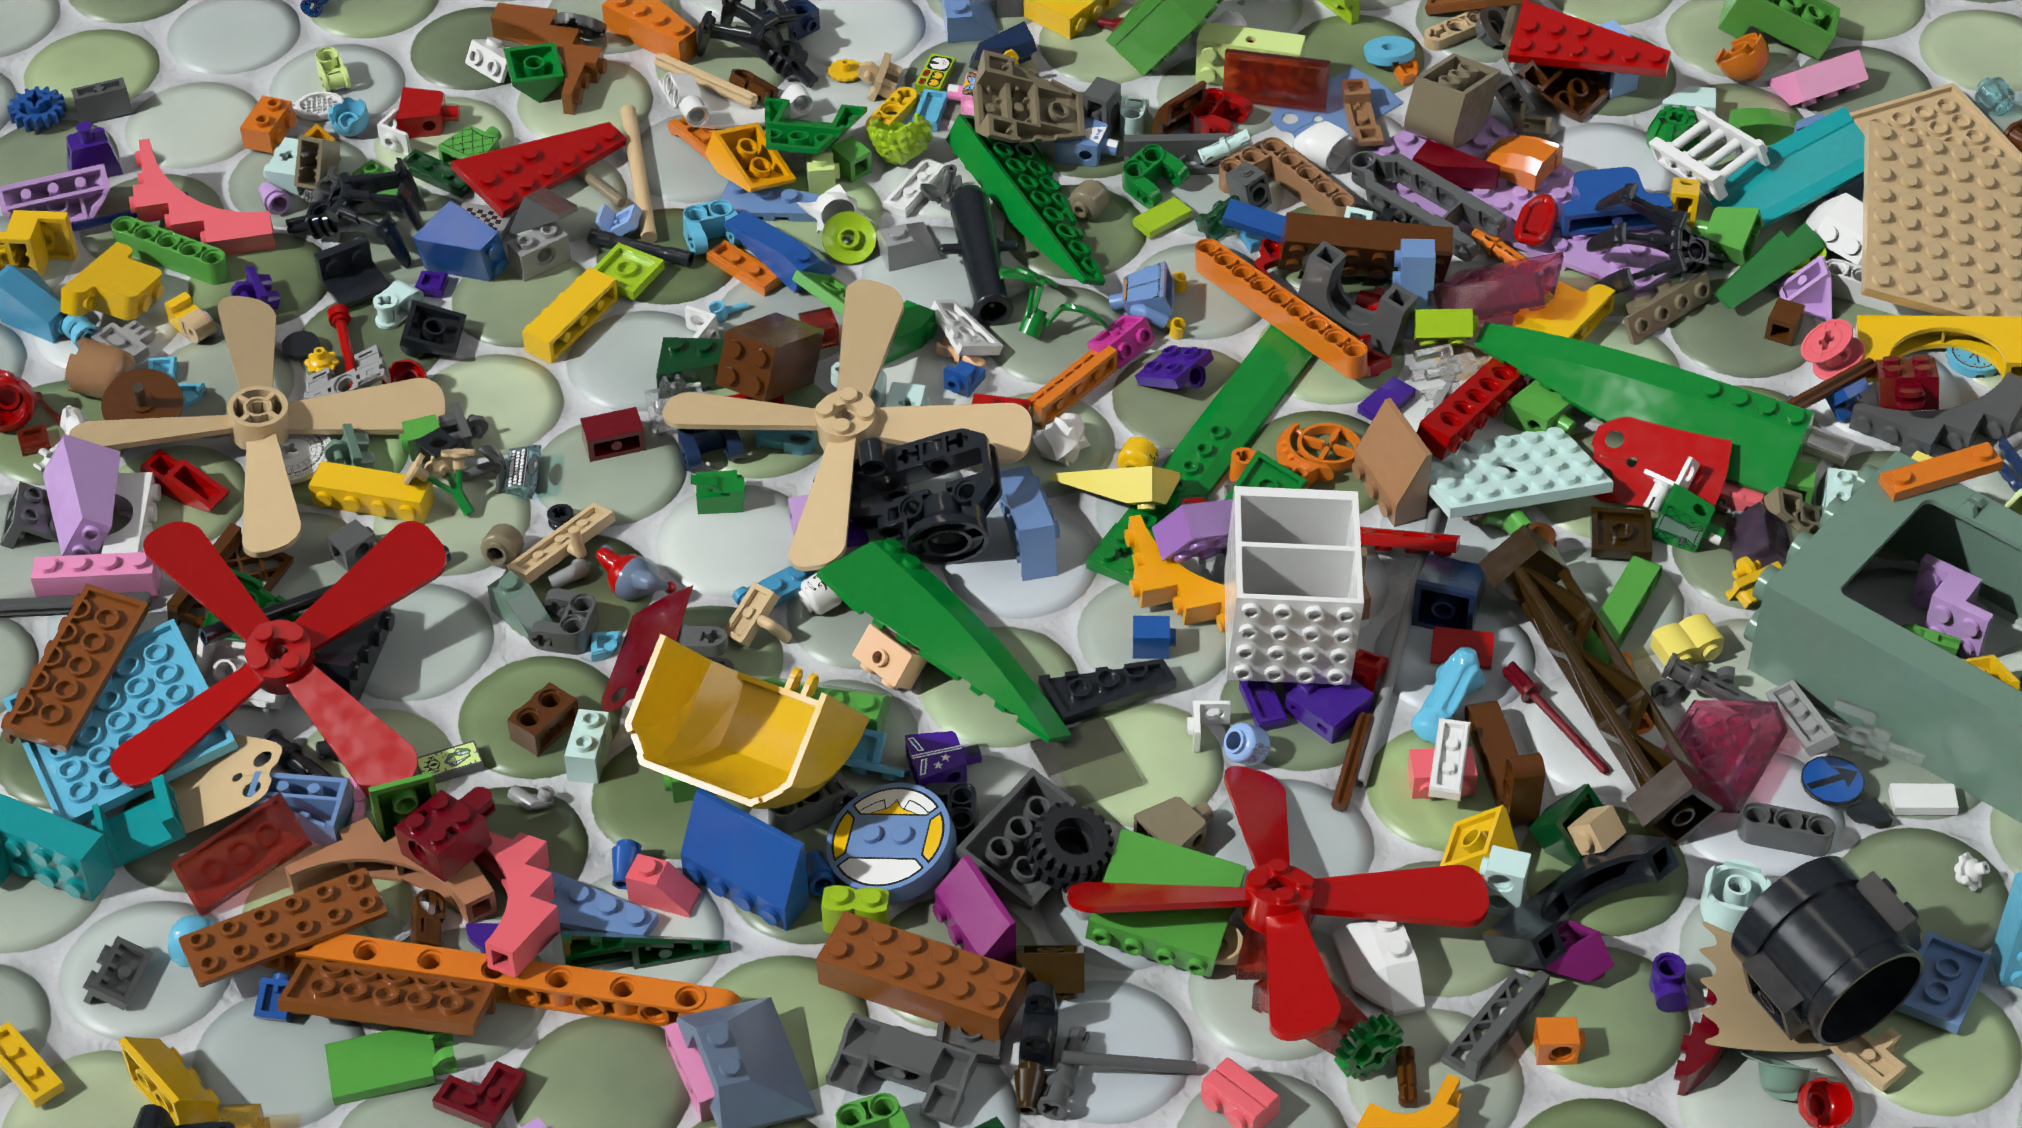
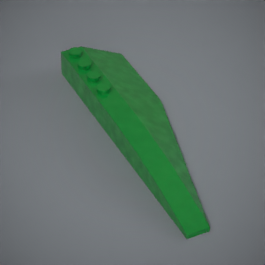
M1489 322L1484 323L1474 342V347L1503 364L1508 363L1517 368L1519 374L1525 377L1529 375L1539 381L1541 387L1561 394L1563 400L1600 422L1603 420L1608 422L1620 417H1632L1683 431L1732 440L1725 481L1766 495L1777 486L1786 488L1812 432L1813 411L1613 348L1545 332Z

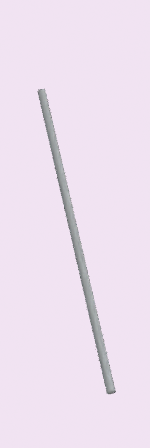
M1434 500L1432 501L1424 532L1436 533L1442 509ZM1422 550V553L1418 554L1374 709L1373 724L1355 783L1358 787H1365L1368 782L1412 622L1416 581L1431 551Z

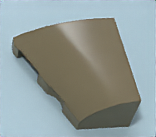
M1777 486L1763 497L1769 512L1800 533L1805 530L1814 535L1819 530V506L1803 502L1802 493Z

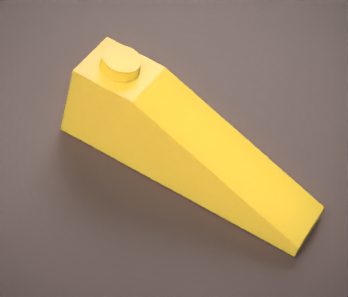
M1155 466L1049 473V479L1124 503L1137 505V510L1151 511L1155 510V505L1167 504L1180 480V472Z

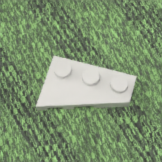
M934 300L931 309L935 310L936 320L958 356L986 357L987 355H1000L1003 345L955 300Z

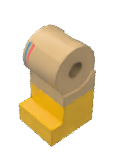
M183 292L164 303L169 324L194 343H199L217 332L216 325L211 316L192 302V298L188 293Z

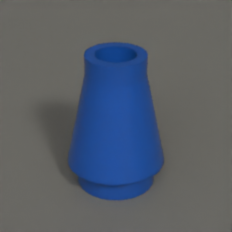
M621 839L612 848V885L618 889H627L625 877L637 854L644 855L641 850L642 846L637 841Z
M812 850L806 854L808 890L815 896H823L824 888L834 886L837 882V877L821 851Z

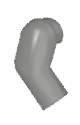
M576 558L572 561L571 565L548 576L553 588H560L570 582L586 578L590 572V566L585 559Z
M514 785L507 794L510 800L528 811L549 808L555 801V791L550 786L540 787L537 794H530L521 787Z

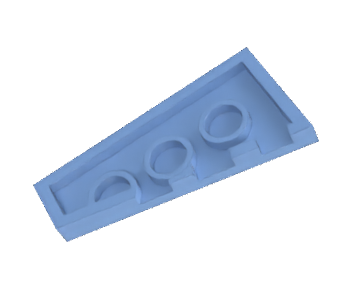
M729 180L720 199L729 201L738 214L746 211L755 217H763L764 221H775V219L780 217H788V220L792 222H817L815 218L807 214L796 202H816L820 194L780 187L748 192Z
M549 869L545 870L551 872L553 876L555 899L551 903L558 906L560 927L571 928L572 931L650 935L659 922L658 913Z

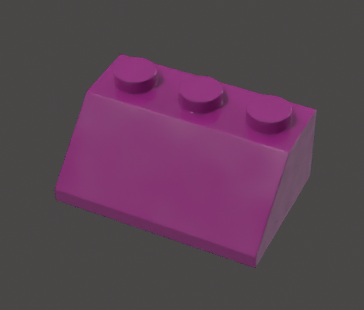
M969 855L964 856L935 889V904L932 906L934 915L939 923L944 922L948 928L949 937L955 946L959 945L963 950L1014 965L1016 964V922Z

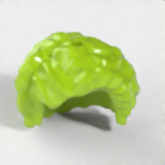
M915 113L914 122L903 124L895 121L890 126L884 124L879 119H871L867 131L873 146L876 148V152L887 163L904 165L912 158L919 156L928 149V143L933 139L931 132L933 126L924 116Z

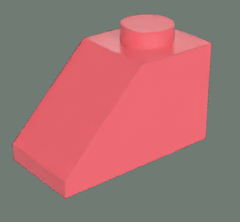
M637 854L625 877L629 902L688 918L701 894V890L671 863L642 854Z

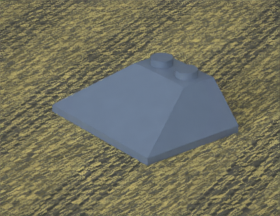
M771 997L677 1017L676 1020L687 1049L698 1047L715 1091L710 1109L717 1128H761L816 1115L817 1110Z

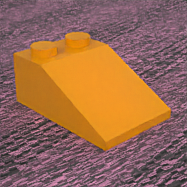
M758 122L712 132L705 155L717 173L746 191L755 192L795 183L796 177L779 152L766 149L765 132Z

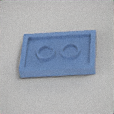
M1927 931L1921 944L1922 947L1918 951L1925 961L1923 974L1912 993L1896 1010L1957 1035L1992 956Z

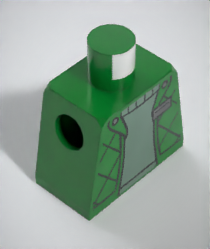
M1674 483L1652 530V540L1695 552L1701 539L1719 546L1726 529L1710 522L1715 511L1714 505Z

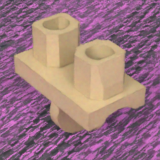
M885 52L879 67L873 61L860 64L857 71L859 78L864 83H873L867 99L875 101L877 95L888 98L895 91L903 67L890 62L892 54Z

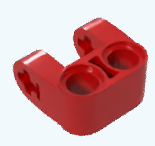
M1215 87L1206 89L1205 103L1192 110L1189 114V132L1191 134L1230 133V136L1235 134V128L1230 121L1236 123L1245 122L1252 114L1253 106L1245 97Z

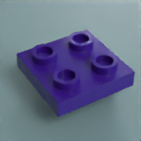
M1171 345L1164 348L1157 358L1146 363L1144 368L1135 375L1138 385L1200 389L1206 381L1205 367L1214 360L1210 349Z

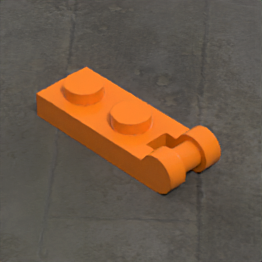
M683 115L682 118H674L667 123L672 135H678L709 161L705 152L712 132L716 130L692 127L687 123Z

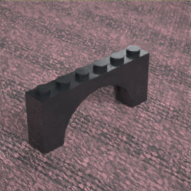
M1624 834L1606 851L1588 854L1481 935L1494 963L1545 969L1567 952L1557 930L1573 913L1595 899L1618 889L1635 884L1659 882L1680 865L1667 837Z

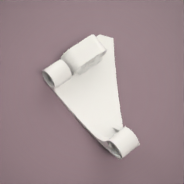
M668 72L665 78L660 79L658 82L671 107L680 109L687 123L692 127L727 129L758 122L760 126H765V106L758 101L755 107L748 108L717 93L699 88L692 75ZM801 84L790 85L785 92L783 91L780 98L790 100V119L808 114L813 107L811 96Z

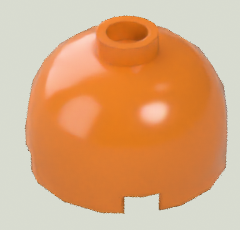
M1756 32L1735 39L1731 42L1732 48L1728 51L1723 48L1715 56V62L1728 78L1734 81L1748 80L1751 82L1758 79L1762 75L1761 71L1767 66L1769 48L1762 34L1760 33L1758 36Z

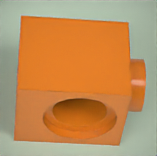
M1536 1017L1533 1034L1536 1064L1577 1065L1579 1052L1585 1050L1584 1030L1578 1029L1577 1017Z

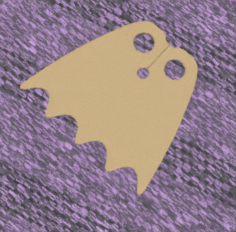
M232 734L239 747L238 749L172 781L170 786L176 794L186 834L219 821L260 800L270 787L272 781L270 771L279 762L282 746L266 739ZM271 752V759L265 765L260 767L254 766V760L259 754ZM255 771H261L258 782L261 784L260 789L252 797L243 796V790L252 782ZM241 773V779L234 782L233 777L236 774Z
M1702 922L1705 928L1714 935L1717 942L1715 946L1699 949L1701 954L1708 958L1716 968V973L1713 976L1700 979V982L1709 988L1717 998L1715 1005L1701 1009L1702 1014L1711 1019L1719 1028L1718 1035L1705 1040L1706 1044L1771 1052H1815L1831 1048V1046L1820 1044L1807 1030L1793 1040H1790L1750 994L1742 963L1731 949L1733 934L1708 922Z

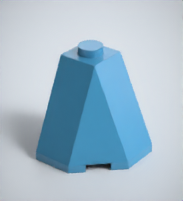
M6 265L0 271L1 322L55 343L64 334L61 325L66 316H68V314L60 312L61 300L35 270Z

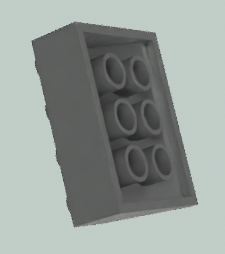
M1032 768L956 848L949 868L952 870L964 856L969 855L999 898L1031 911L1053 886L1050 882H1047L1046 885L1041 882L1042 876L1040 874L1034 875L1031 870L1034 864H1028L1027 856L1029 852H1027V845L1041 814L1044 811L1048 812L1051 806L1056 805L1060 808L1061 803L1069 802L1070 806H1074L1075 802H1078ZM1056 841L1064 851L1070 854L1082 855L1084 853L1081 847L1072 841Z

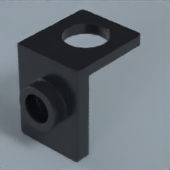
M440 427L417 439L418 453H422L425 456L422 461V467L424 468L426 462L431 460V456L434 458L440 457L441 450L454 449L459 446L458 441Z

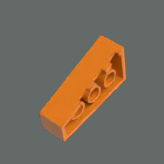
M607 0L602 4L603 21L607 25L608 31L656 55L664 53L685 63L697 55L696 29L661 0Z

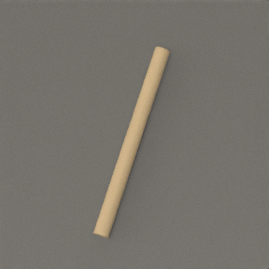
M624 105L620 113L624 136L627 138L626 149L635 203L642 209L639 219L641 240L654 243L657 240V232L636 108L633 105Z

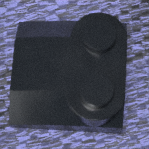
M412 300L400 341V349L404 354L415 358L422 357L426 353L455 357L467 315Z

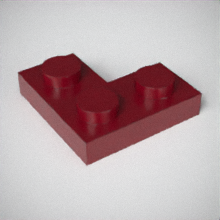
M496 1061L479 1086L449 1075L432 1099L433 1108L483 1128H495L527 1081L526 1072Z

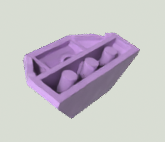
M104 164L0 186L2 214L11 219L14 210L68 212L72 229L91 225L111 191Z

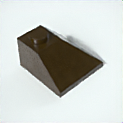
M1017 945V961L1038 981L1052 984L1056 988L1058 998L1075 999L1078 998V993H1085L1083 945Z

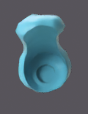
M1460 647L1447 661L1438 666L1435 674L1436 682L1420 711L1411 720L1412 729L1421 740L1429 741L1435 745L1439 718L1452 720L1465 697L1476 690H1481L1487 684V677L1480 668L1477 652L1470 647Z

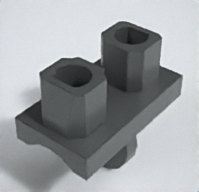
M452 403V413L438 416L439 426L458 441L459 446L456 448L474 449L471 441L473 438L481 439L487 432L489 426L487 420L483 416L475 414L469 415L466 420L460 403Z

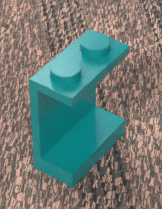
M163 774L151 779L155 798L108 819L98 803L92 805L95 818L91 820L92 828L97 832L103 833L109 856L115 869L187 837L176 794Z

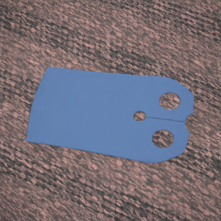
M1352 67L1326 82L1277 105L1272 113L1270 122L1279 130L1292 133L1294 139L1309 127L1323 121H1328L1342 128L1348 133L1349 137L1350 132L1346 121L1341 89V80L1367 78L1375 119L1401 105L1403 102L1380 82ZM1288 113L1295 114L1298 117V121L1288 124L1282 121V116ZM1321 116L1323 120L1317 122L1313 120V117Z

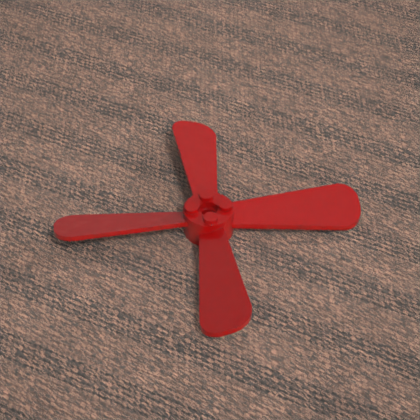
M176 521L165 524L146 536L143 548L147 558L246 642L245 658L247 664L121 744L114 751L110 759L111 770L121 783L130 788H142L151 785L152 778L161 774L164 775L260 688L275 695L292 694L367 798L370 799L369 787L416 776L418 757L414 747L313 665V660L316 657L314 652L442 575L447 563L446 552L441 541L426 525L416 521H406L396 525L295 622L288 620L269 621L198 526L189 522Z
M1243 766L1227 768L1224 774V783L1255 866L1246 877L1245 887L1083 882L1074 884L1067 890L1069 905L1076 910L1087 913L1243 907L1242 916L1245 923L1254 931L1266 935L1269 1030L1274 1037L1284 1041H1298L1321 1035L1332 1029L1340 1017L1341 1006L1308 928L1312 915L1471 928L1479 925L1486 918L1489 907L1487 885L1484 878L1476 870L1465 865H1446L1313 878V876L1302 869L1290 865L1286 790L1273 776Z

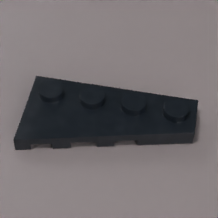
M1164 659L1124 664L1123 668L1114 670L1109 669L1108 666L1095 668V672L1078 674V671L1065 672V676L1050 678V674L1039 676L1041 689L1065 726L1174 689L1177 682Z

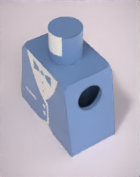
M1084 116L1086 136L1084 139L1055 141V163L1096 167L1103 154L1118 156L1120 141L1108 139L1109 126L1107 123Z

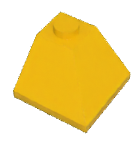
M1501 805L1454 822L1440 866L1465 865L1479 873L1482 858H1489L1492 845L1518 851L1507 809Z

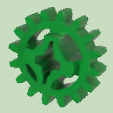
M1381 1013L1377 1019L1374 1015H1371L1368 1022L1359 1021L1352 1029L1347 1031L1349 1034L1347 1038L1339 1040L1342 1046L1335 1049L1334 1053L1337 1056L1334 1058V1061L1346 1077L1352 1076L1354 1079H1357L1360 1074L1367 1077L1370 1070L1379 1071V1069L1386 1065L1385 1063L1390 1062L1388 1057L1391 1054L1398 1053L1399 1050L1396 1046L1403 1043L1401 1036L1404 1034V1031L1391 1015L1387 1017L1384 1013Z

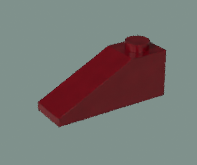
M1428 139L1413 156V161L1460 188L1496 190L1498 187L1500 165Z

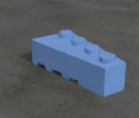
M1030 466L1000 470L1002 496L998 501L1004 521L1007 522L1010 541L1014 542L1017 563H1021L1022 580L1028 581L1058 576L1056 539L1060 538L1058 521H1054L1051 505L1047 506L1046 493L1041 491L1039 477L1033 475Z

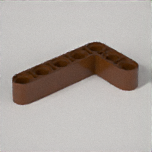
M1497 700L1466 705L1464 708L1465 722H1471L1469 734L1496 806L1503 805L1507 809L1511 826L1534 823L1540 814L1545 782V765L1539 752L1525 755L1518 754Z

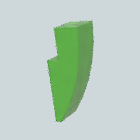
M1742 108L1730 110L1728 123L1754 139L1762 140L1768 146L1793 134L1796 121L1801 120V118L1776 109Z

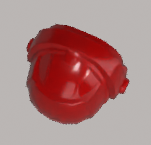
M12 372L0 374V433H5L6 431L24 427L32 419L37 407L36 394L32 386Z

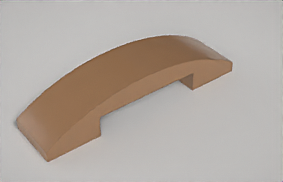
M1367 78L1341 80L1346 121L1354 144L1356 146L1384 145L1381 127L1377 125L1373 113L1371 91Z

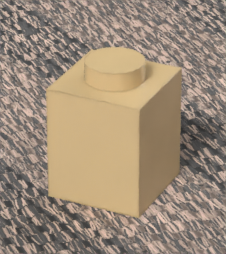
M1613 805L1591 808L1567 827L1581 856L1604 852L1627 833Z

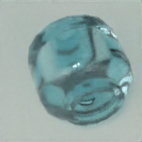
M1987 77L1977 85L1978 90L1975 93V100L1987 115L2002 116L2014 106L2015 93L2002 77Z

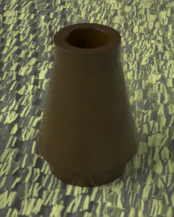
M1032 1061L1021 1062L1018 1064V1069L1014 1071L1017 1099L1016 1111L1020 1114L1034 1115L1037 1112V1103L1047 1080L1045 1067L1040 1063Z

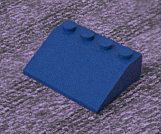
M699 788L695 792L681 850L683 875L691 882H698L709 888L715 895L731 900L742 910L751 911L762 917L768 924L776 925L787 931L809 906L805 844Z

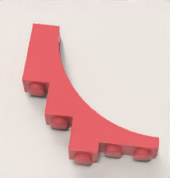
M150 139L139 140L140 151H135L137 167H142V173H137L139 184L132 185L134 196L129 197L131 213L136 212L138 220L149 222L165 219L167 230H172V232L189 238L200 237L201 242L223 250L225 256L276 249L270 211H229L212 207L193 199L179 190L161 171L155 160Z
M489 831L492 844L475 857L473 861L489 871L499 881L506 892L508 900L506 910L499 925L485 942L488 968L516 978L560 932L558 906L551 903L555 899L553 876L551 872L545 871L550 866L547 841L521 832L514 839H510Z

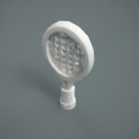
M332 92L309 93L292 104L293 112L306 120H327L328 109L332 108L330 106L342 103L344 100L341 96Z

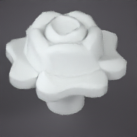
M1969 852L1958 857L1959 862L1954 867L1956 872L1955 879L1962 885L1968 886L1972 892L1982 887V876L1990 872L1989 864L1986 861L1978 862Z

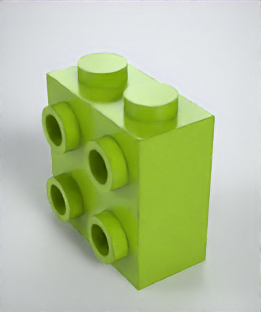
M1421 309L1413 312V341H1419V346H1435L1438 344V340H1448V345H1465L1467 340L1473 338V333L1478 332V315H1473V309Z

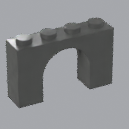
M1323 241L1309 255L1297 297L1356 338L1364 334L1371 335L1372 347L1390 357L1404 342L1418 296L1394 283L1380 298L1376 311L1358 306L1347 296L1341 284V273L1347 254Z

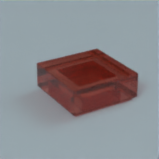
M45 424L16 431L23 457L37 454L41 448L51 449Z

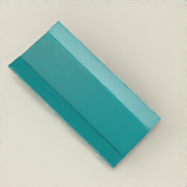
M1844 106L1767 147L1768 152L1766 154L1770 164L1764 166L1753 159L1727 178L1724 186L1728 196L1721 201L1705 192L1704 194L1714 209L1717 207L1760 208L1763 229L1797 210L1804 211V207L1808 204L1813 206L1818 199L1863 176L1865 136Z

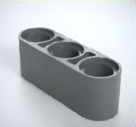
M1751 802L1743 806L1737 833L1743 842L1751 845L1822 857L1827 855L1831 849L1836 826L1830 817L1823 814Z

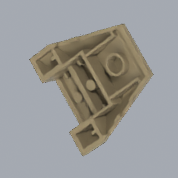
M983 50L973 86L976 133L987 138L1009 143L1084 139L1086 134L1082 93L1054 79L1050 82L1036 75L1037 70L1031 67L1027 70L1015 64L1016 59L1010 56Z

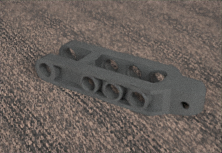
M1361 151L1354 154L1350 159L1351 179L1356 185L1366 190L1367 204L1381 213L1384 207L1395 209L1394 220L1400 223L1453 227L1452 254L1465 262H1470L1480 252L1481 248L1471 237L1461 232V228L1457 227L1462 220L1492 237H1496L1507 226V221L1499 210L1402 154L1381 156L1371 151ZM1398 182L1448 212L1443 217L1437 214L1432 215L1420 208L1419 204L1415 201L1413 203L1398 195L1396 190L1393 189L1391 191L1386 186L1390 183Z

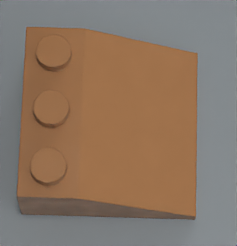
M1388 398L1384 400L1355 449L1352 471L1356 479H1360L1366 487L1368 496L1374 498L1379 505L1383 517H1387L1394 527L1426 517L1432 453L1393 400Z

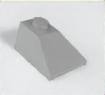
M924 222L902 224L875 232L876 247L889 272L941 260V255Z

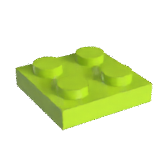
M618 242L593 269L616 278L618 294L635 300L665 269L663 259Z

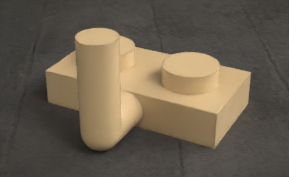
M753 582L724 628L727 637L748 648L762 627L783 643L790 642L792 634L775 620L768 617L780 596L766 587Z

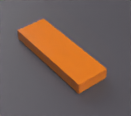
M727 240L722 241L706 253L707 261L763 296L768 295L783 284L765 264Z

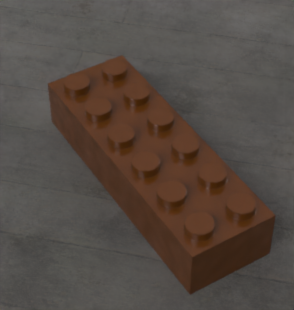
M1287 212L1280 238L1279 269H1286L1291 272L1305 271L1309 255L1323 241H1326L1347 254L1341 275L1345 277L1365 276L1375 280L1382 278L1392 279L1393 271H1398V267H1394L1395 250H1400L1401 239H1435L1436 263L1434 284H1443L1452 259L1453 227Z

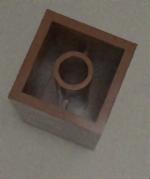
M777 312L730 328L725 333L715 384L764 402L814 383L825 330Z

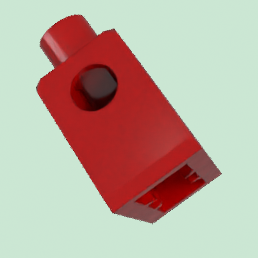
M403 87L397 114L398 130L409 135V139L440 136L443 134L445 121H460V106L446 105L445 95L442 91Z

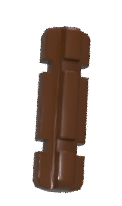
M1399 1046L1397 1048L1399 1051L1396 1053L1398 1100L1401 1107L1412 1108L1417 1105L1418 1099L1416 1063L1414 1062L1415 1050L1412 1046Z

